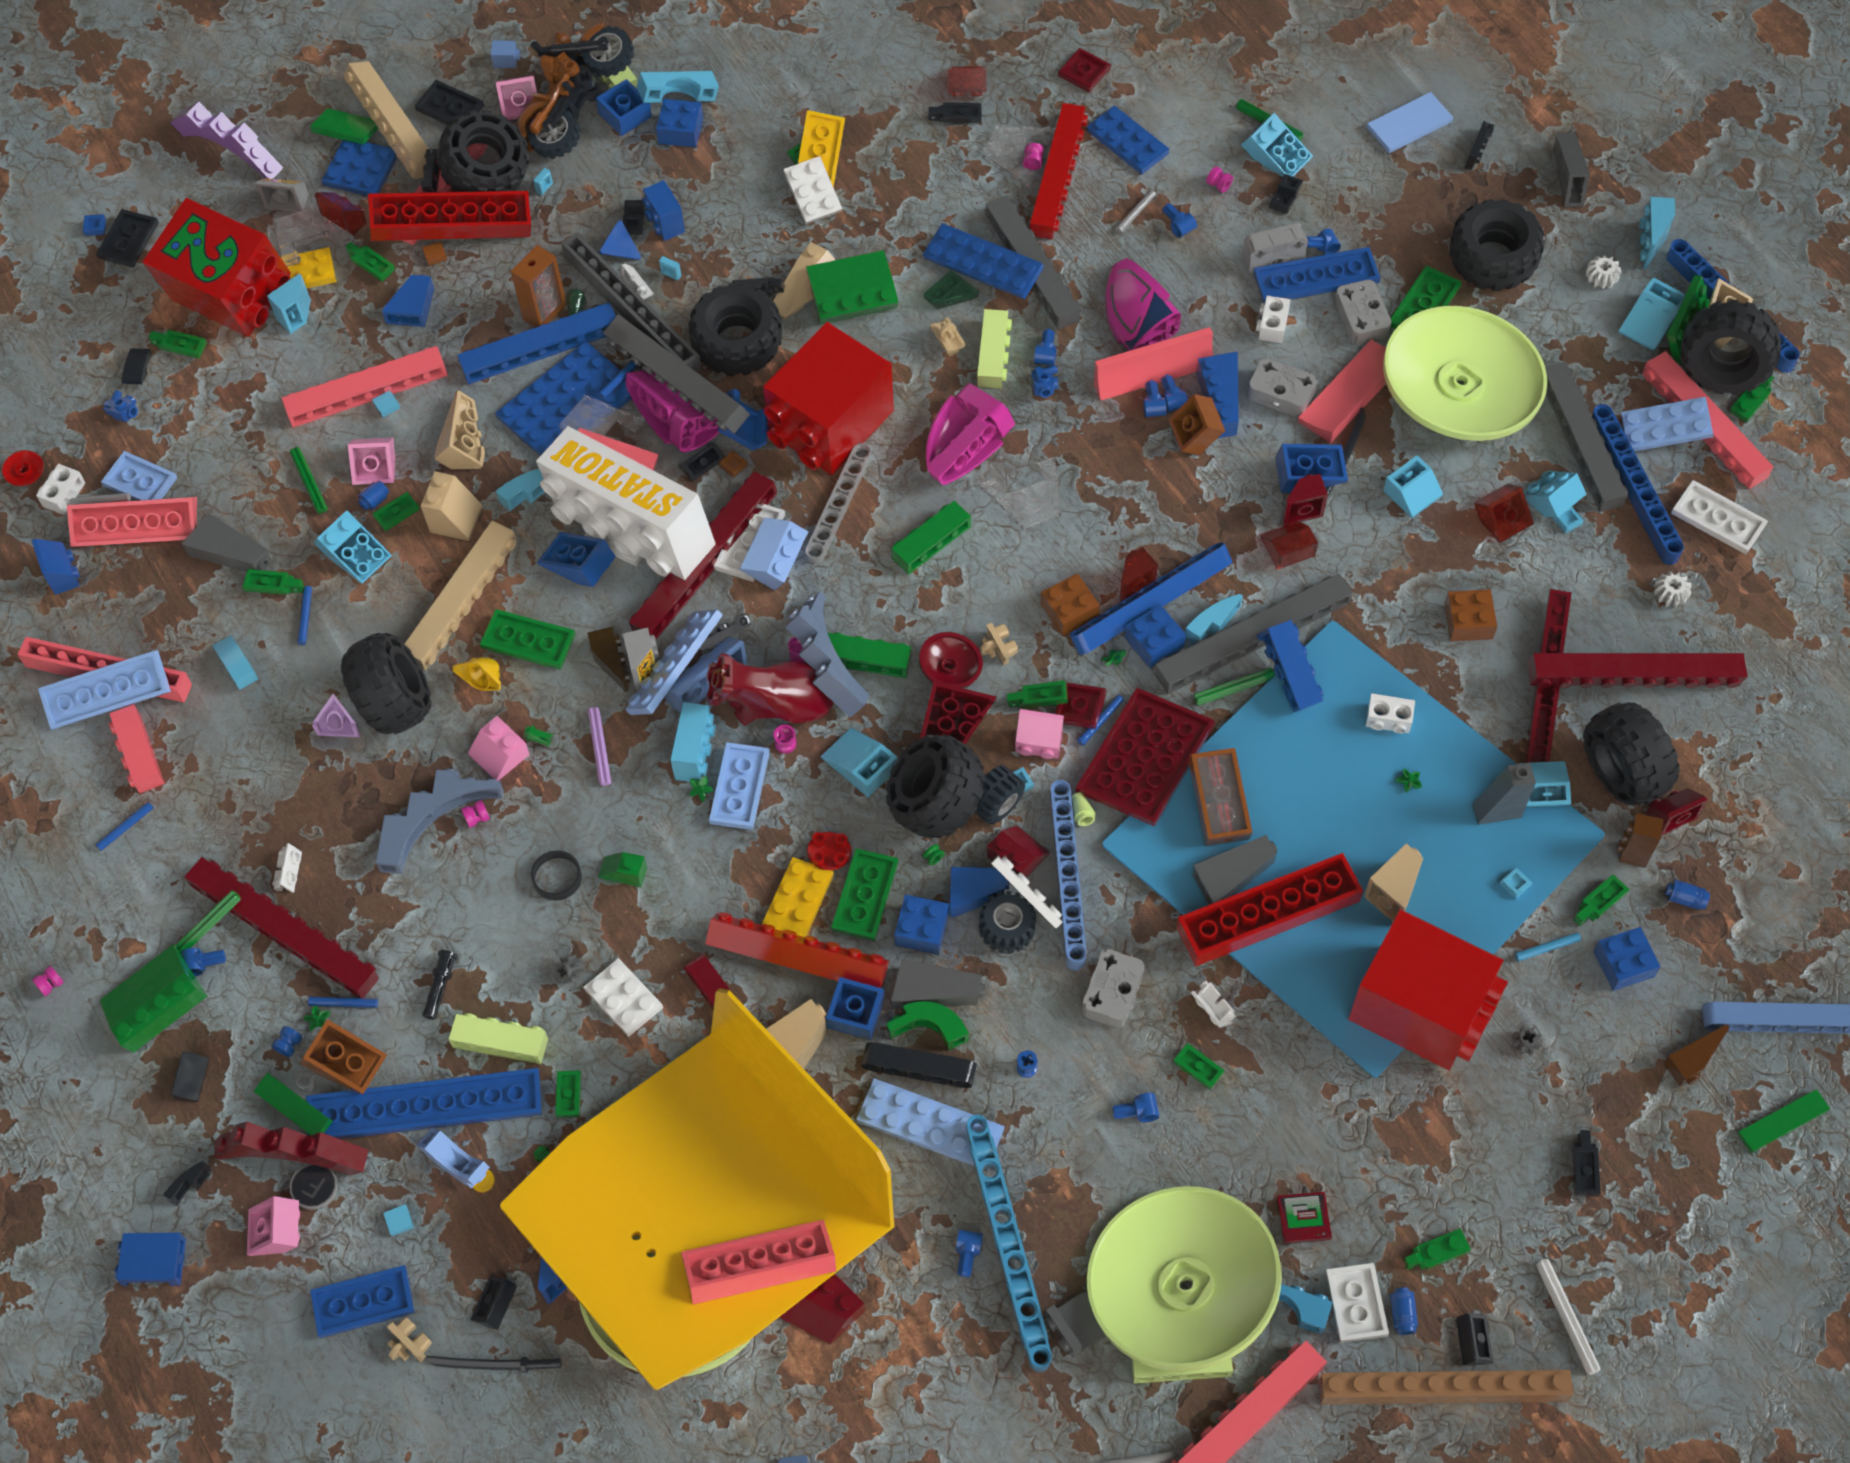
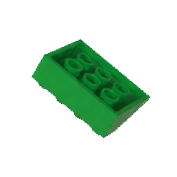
M884 250L806 266L819 325L826 322L831 323L892 310L898 307L897 293Z
M172 944L99 1001L109 1027L121 1047L134 1053L208 996L176 946Z

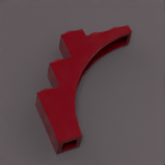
M250 1122L235 1125L231 1132L219 1135L214 1144V1158L220 1160L240 1157L282 1159L316 1165L348 1175L364 1171L368 1149L322 1132L308 1136L286 1127L269 1130Z

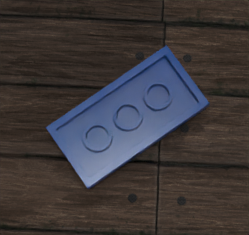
M1115 105L1087 126V132L1141 175L1169 154V148Z
M405 1265L310 1290L319 1338L415 1313L408 1271Z

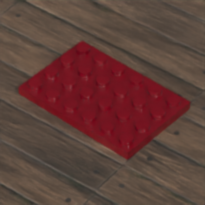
M1136 688L1075 788L1076 793L1081 792L1085 797L1155 827L1189 769L1191 754H1196L1200 751L1215 725V720Z

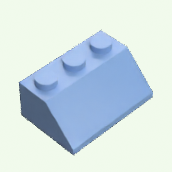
M764 517L739 570L773 590L778 589L785 583L808 531L791 521Z

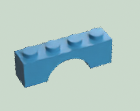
M1281 1284L1279 1301L1286 1303L1293 1309L1297 1316L1298 1327L1322 1335L1333 1302L1329 1301L1328 1297L1322 1294L1315 1293L1312 1295L1306 1293L1299 1286L1291 1285L1289 1287Z

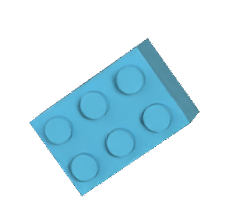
M683 702L671 756L675 780L690 782V779L700 780L702 776L707 774L708 764L705 761L706 757L711 754L712 744L710 743V738L714 737L716 725L713 724L714 714H711L709 705Z

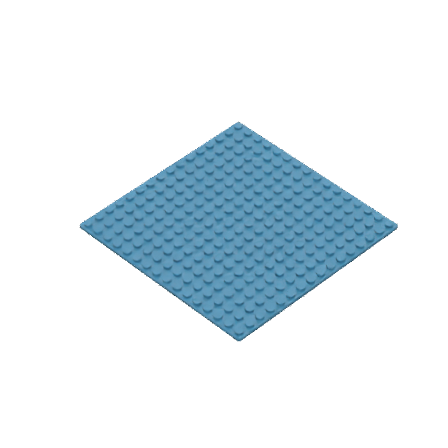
M1331 621L1305 646L1308 663L1315 670L1314 678L1316 683L1323 690L1322 702L1294 713L1282 689L1284 682L1275 675L1207 740L1198 752L1203 753L1235 748L1253 832L1249 840L1205 846L1189 767L1155 827L1129 816L1103 841V848L1182 915L1208 906L1192 876L1193 865L1264 835H1267L1269 841H1273L1276 845L1277 854L1275 862L1238 893L1343 853L1363 889L1360 902L1229 953V955L1369 1075L1377 1078L1405 1048L1348 1020L1359 986L1393 923L1364 897L1369 879L1405 844H1408L1411 848H1416L1423 857V861L1405 912L1494 955L1600 843L1605 833L1571 805L1525 808L1522 818L1478 825L1472 804L1507 766L1517 765V763L1337 622ZM1371 693L1415 700L1410 733L1398 734L1391 730H1374L1371 727H1366ZM1375 712L1377 715H1383L1381 712ZM1401 715L1397 716L1400 719H1405V717ZM1404 768L1410 774L1415 771L1420 772L1418 780L1421 782L1422 788L1415 789L1412 787L1406 793L1404 784L1397 783L1395 780L1403 777ZM1204 796L1205 803L1211 804L1210 796ZM1518 868L1532 882V885L1515 900L1499 883L1513 869Z

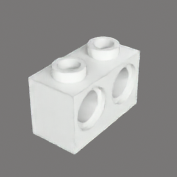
M1267 296L1266 302L1261 303L1259 315H1263L1262 320L1258 319L1256 331L1260 332L1258 340L1283 343L1291 299Z
M58 464L51 471L45 484L39 488L36 496L42 507L64 515L67 511V505H70V499L76 498L85 485V481L79 471Z
M1371 693L1366 727H1371L1374 730H1391L1398 734L1410 733L1415 700ZM1375 712H1381L1383 715H1377ZM1401 715L1405 717V719H1400L1397 716Z

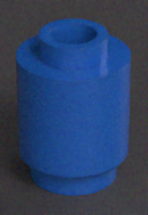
M381 481L372 482L358 495V503L364 510L369 509L373 511L387 498L389 490Z

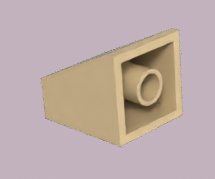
M1718 279L1709 307L1712 303L1718 301L1726 303L1729 300H1738L1740 303H1752L1753 298L1723 280ZM1734 337L1720 338L1713 343L1721 349Z
M436 471L421 504L430 533L466 541L470 540L483 507L454 475Z
M1405 844L1369 879L1364 897L1392 922L1395 920L1400 909L1406 911L1423 861L1420 852L1416 848H1411L1408 844Z
M810 999L766 1030L805 1069L827 1033V1023L824 1017L826 1013L819 1003L816 1005Z

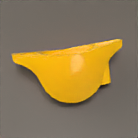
M485 657L472 658L470 661L453 665V672L472 687L481 691H499L501 689L499 664L495 660Z

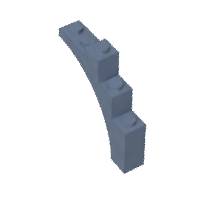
M819 591L815 596L811 594L799 610L795 608L787 616L789 620L785 628L801 642L802 649L799 656L816 670L813 684L851 718L865 706L869 694L846 669L830 641L823 615L826 596Z
M454 769L436 770L433 793L427 791L411 792L407 816L397 813L384 815L376 865L380 873L402 874L408 854L416 840L430 824L445 813L470 802L486 799H503L504 790L501 781L495 779L476 780L470 777L461 779L459 772Z

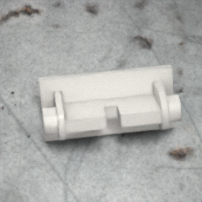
M627 264L621 265V274L619 275L643 299L654 294L633 267Z
M287 843L286 847H282V850L278 853L276 867L282 869L275 871L272 885L276 891H282L285 888L294 893L302 852Z
M1205 981L1200 985V990L1191 992L1196 1003L1208 1013L1210 1020L1220 1028L1232 1024L1231 1021L1236 1017L1235 1011L1225 999H1221L1219 1003L1216 1001L1221 994L1212 983Z

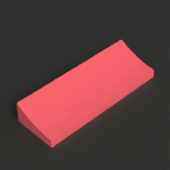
M1208 327L1095 361L1094 387L1100 400L1145 388V384L1149 380H1153L1157 384L1161 383V378L1167 374L1175 379L1195 373L1197 371L1198 358L1213 356V332L1211 328Z
M1371 339L1298 417V422L1331 444L1358 415L1360 408H1364L1386 384L1383 371L1386 347Z
M197 497L67 505L71 547L185 540L197 527Z
M824 1220L681 1252L693 1304L836 1271L835 1254Z

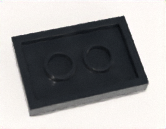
M435 80L414 106L416 111L449 125L452 119L460 115L464 116L466 112L476 110L479 113L484 107V102L441 81Z
M121 209L96 253L98 259L134 268L159 224L158 219Z

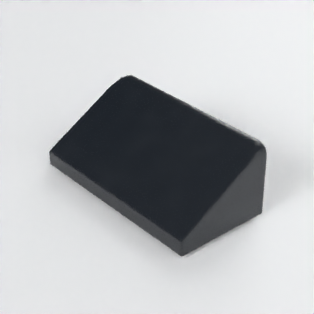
M713 442L680 464L679 468L693 482L715 467L724 456Z
M182 1051L171 1093L175 1100L199 1101L209 1062L208 1057Z
M490 1275L470 1320L498 1330L517 1288L516 1284L506 1278Z
M1466 1313L1458 1316L1456 1322L1463 1365L1493 1364L1486 1315Z

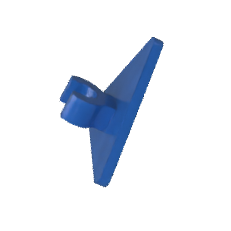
M619 220L602 245L599 253L601 255L639 260L641 256L623 222Z

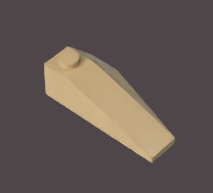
M810 242L799 256L784 282V293H777L773 300L782 319L786 320L804 308V304L813 299L806 266L834 261L835 258L828 250Z
M459 390L455 392L436 446L435 460L450 469H481L483 467L485 450L484 446L480 445L479 439L482 435L481 431L477 430L476 421H478L475 400Z

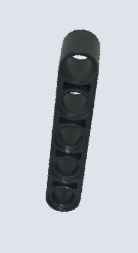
M868 1042L865 1045L861 1067L872 1072L960 1088H972L977 1064L968 1059Z

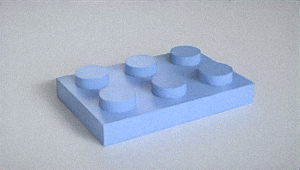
M124 451L101 483L104 487L119 494L130 493L131 499L135 501L162 499L176 481L177 476L167 469Z

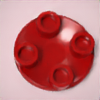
M835 832L814 833L807 847V855L811 863L823 870H836L843 867L850 860L852 852L847 836L843 833Z

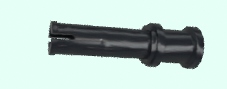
M438 951V962L436 968L432 970L434 976L432 986L422 1014L424 1018L430 1020L437 1019L447 981L452 978V967L454 961L458 958V955L451 951Z

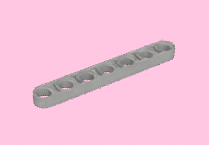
M860 443L852 449L805 549L806 559L812 564L823 561L870 462L871 450L868 445ZM858 451H865L867 455L865 457H858L856 453ZM851 467H857L860 469L859 472L855 474H852L848 471ZM849 483L852 487L849 490H843L841 485ZM839 499L844 501V504L837 507L833 505V502ZM828 516H834L836 521L834 523H827L825 519ZM820 533H826L829 535L828 538L825 540H820L817 538L818 534ZM814 549L821 552L817 557H812L809 553Z

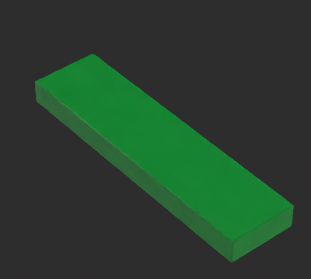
M268 1072L253 1091L310 1135L319 1132L325 1133L333 1122Z
M1816 1089L1742 1129L1737 1135L1752 1154L1825 1114L1831 1108Z

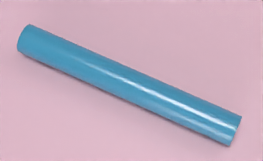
M1577 932L1517 952L1514 956L1516 961L1519 962L1579 942L1581 937Z

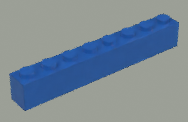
M610 302L601 304L589 310L560 318L557 321L542 324L528 331H522L519 334L502 338L496 342L467 350L457 356L469 385L579 347L585 341L590 343L605 338L607 336L603 332L616 316Z

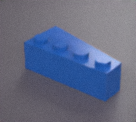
M1238 351L1198 358L1196 373L1203 396L1212 398L1225 429V432L1217 439L1237 435L1239 422Z
M1289 620L1257 634L1259 642L1264 641L1266 645L1264 652L1267 658H1270L1275 663L1273 671L1276 677L1284 682L1282 689L1293 712L1295 713L1322 702L1323 690L1316 683L1314 678L1315 670L1308 663L1306 658L1307 650L1300 643L1298 637L1299 630L1296 624Z

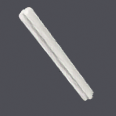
M1548 1259L1539 1261L1536 1267L1586 1373L1592 1375L1599 1372L1600 1366Z

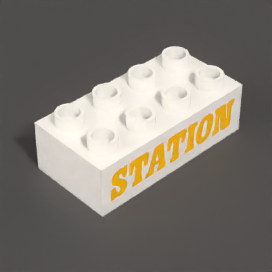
M569 426L565 428L536 461L543 476L540 486L552 497L554 505L551 507V511L560 521L569 525L575 520L582 524L584 531L590 537L600 539L606 537L614 541L615 547L624 556L634 559L636 555L647 559L649 567L661 576L666 577L671 572L685 580L716 544L697 493Z

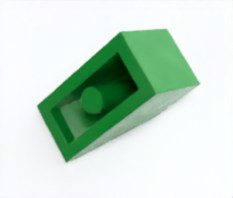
M627 852L605 856L598 878L642 887L648 868L645 856Z

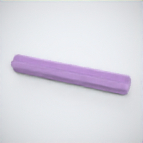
M598 707L589 708L588 716L598 779L601 786L611 784L601 715Z

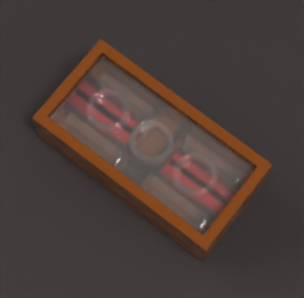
M536 245L511 270L522 318L535 328L542 324L550 323L567 306L556 256Z
M1235 748L1191 754L1189 767L1205 846L1249 840L1253 832Z

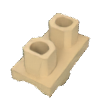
M949 317L939 323L930 325L932 332L947 355L953 356L959 353L961 348L965 347L964 340Z
M989 623L986 625L988 629L987 637L981 640L983 645L980 647V652L982 655L989 654L991 658H994L997 654L1002 664L1006 665L1009 663V657L1018 653V646L1014 640L1003 643L1002 640L1009 637V631L1005 624L994 627L993 623Z
M407 1317L402 1319L397 1325L392 1322L387 1327L400 1341L397 1344L392 1339L388 1343V1346L392 1349L389 1353V1357L392 1360L401 1357L406 1361L409 1358V1355L405 1352L406 1349L420 1362L426 1358L424 1352L432 1342L422 1332L411 1341L408 1336L417 1327Z

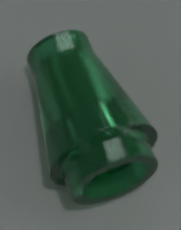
M578 289L569 290L566 295L568 316L582 311L586 300L583 291Z

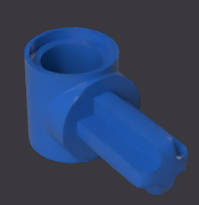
M1169 203L1162 208L1163 213L1171 220V229L1176 237L1181 238L1197 228V222L1192 214L1179 212Z
M1330 228L1322 230L1317 236H1306L1308 239L1307 247H1316L1319 251H1324L1325 255L1337 253L1341 248L1340 242Z
M1051 329L1043 331L1041 343L1036 345L1034 364L1055 365L1056 347L1053 344L1055 333Z
M1167 374L1161 378V382L1165 390L1163 397L1166 400V411L1172 412L1178 410L1188 399L1185 391L1176 387L1173 377Z
M1149 380L1145 384L1147 397L1143 401L1145 418L1166 416L1165 397L1159 394L1157 382Z
M188 948L180 953L194 976L203 974L207 966L226 962L224 950L203 953L198 948Z
M1154 1093L1139 1094L1133 1099L1134 1103L1115 1105L1112 1108L1115 1119L1136 1116V1119L1140 1122H1151L1160 1117Z
M959 1229L956 1251L960 1254L957 1269L959 1276H971L974 1257L980 1255L983 1233Z

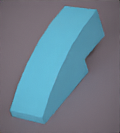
M535 469L522 474L496 490L499 502L509 511L513 510L525 499L530 503L534 502L545 492L540 486V482L543 480L540 470Z
M1237 594L1228 597L1204 610L1186 627V640L1195 644L1201 639L1205 640L1210 632L1214 634L1219 630H1223L1241 608L1243 595Z
M231 635L212 645L239 690L258 680L253 668Z

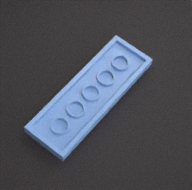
M717 609L693 612L688 617L687 624L677 632L676 639L665 649L662 659L654 664L652 667L653 671L649 677H646L641 682V688L629 699V704L625 710L630 715L652 714L723 616Z
M158 650L38 688L51 730L171 692Z
M873 1079L857 1117V1123L974 1166L966 1134L967 1121L973 1114L878 1079ZM987 1120L997 1149L1005 1126ZM977 1123L973 1124L971 1129L975 1132H980L983 1130V1127Z

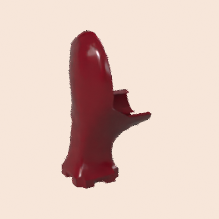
M721 653L717 658V662H712L708 666L706 673V682L709 684L706 701L709 702V705L713 706L729 701L732 708L736 709L734 712L736 718L744 726L756 719L779 718L792 723H810L825 717L834 704L829 697L813 684L816 670L806 661L792 660L765 667H753L739 663L728 654Z

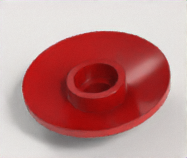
M19 451L6 459L2 467V474L9 484L26 486L39 479L44 470V462L40 455L33 451Z

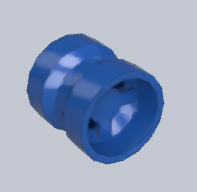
M283 1026L279 1032L280 1039H275L271 1047L278 1053L291 1058L295 1051L294 1046L301 1042L303 1036L296 1030Z

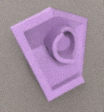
M334 694L331 695L312 724L317 736L360 737L361 734L355 721Z

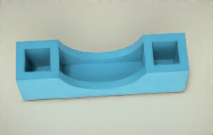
M712 71L640 72L636 88L643 103L662 102L663 96L670 92L685 93L696 101H715L719 85Z

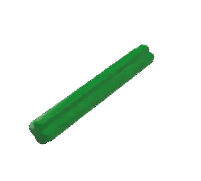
M1240 99L1236 104V109L1261 123L1271 116V114L1244 99ZM1283 122L1301 141L1304 133Z
M299 447L291 448V457L317 513L322 514L326 512L328 508Z
M1269 667L1195 693L1194 701L1197 706L1269 682L1275 676V673Z
M230 891L175 944L178 951L181 953L184 949L192 948L241 900L238 893Z

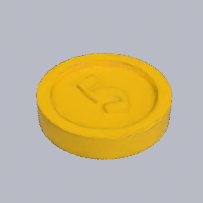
M487 1170L485 1178L481 1182L476 1183L473 1189L481 1193L489 1191L495 1183L493 1173Z

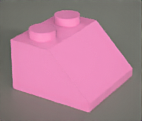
M534 75L496 81L502 115L507 117V121L518 119L533 99L532 94L537 93Z
M393 437L352 439L348 443L352 485L371 484L377 481L394 483L395 448Z
M1020 709L1015 752L1024 756L1037 755L1045 759H1058L1063 736L1064 716Z
M498 716L480 729L468 752V755L497 781L530 755L526 743Z
M273 1196L248 1209L247 1255L286 1253L298 1247L300 1237L298 1233V1220L300 1218L299 1200Z

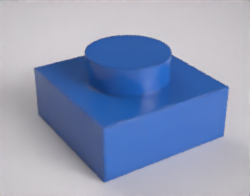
M104 214L84 215L83 233L85 236L105 234L106 218Z

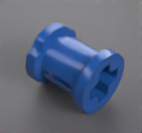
M1026 1050L1018 1055L1017 1072L1020 1076L1030 1078L1036 1074L1038 1059L1034 1052Z

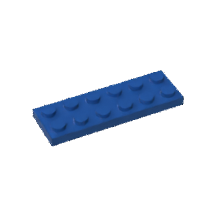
M944 223L940 225L923 253L924 259L1024 300L1044 268L1043 263Z
M1370 247L1256 267L1253 271L1263 303L1266 302L1267 296L1296 299L1334 292L1342 285L1364 280H1372L1377 284L1380 283L1381 279Z

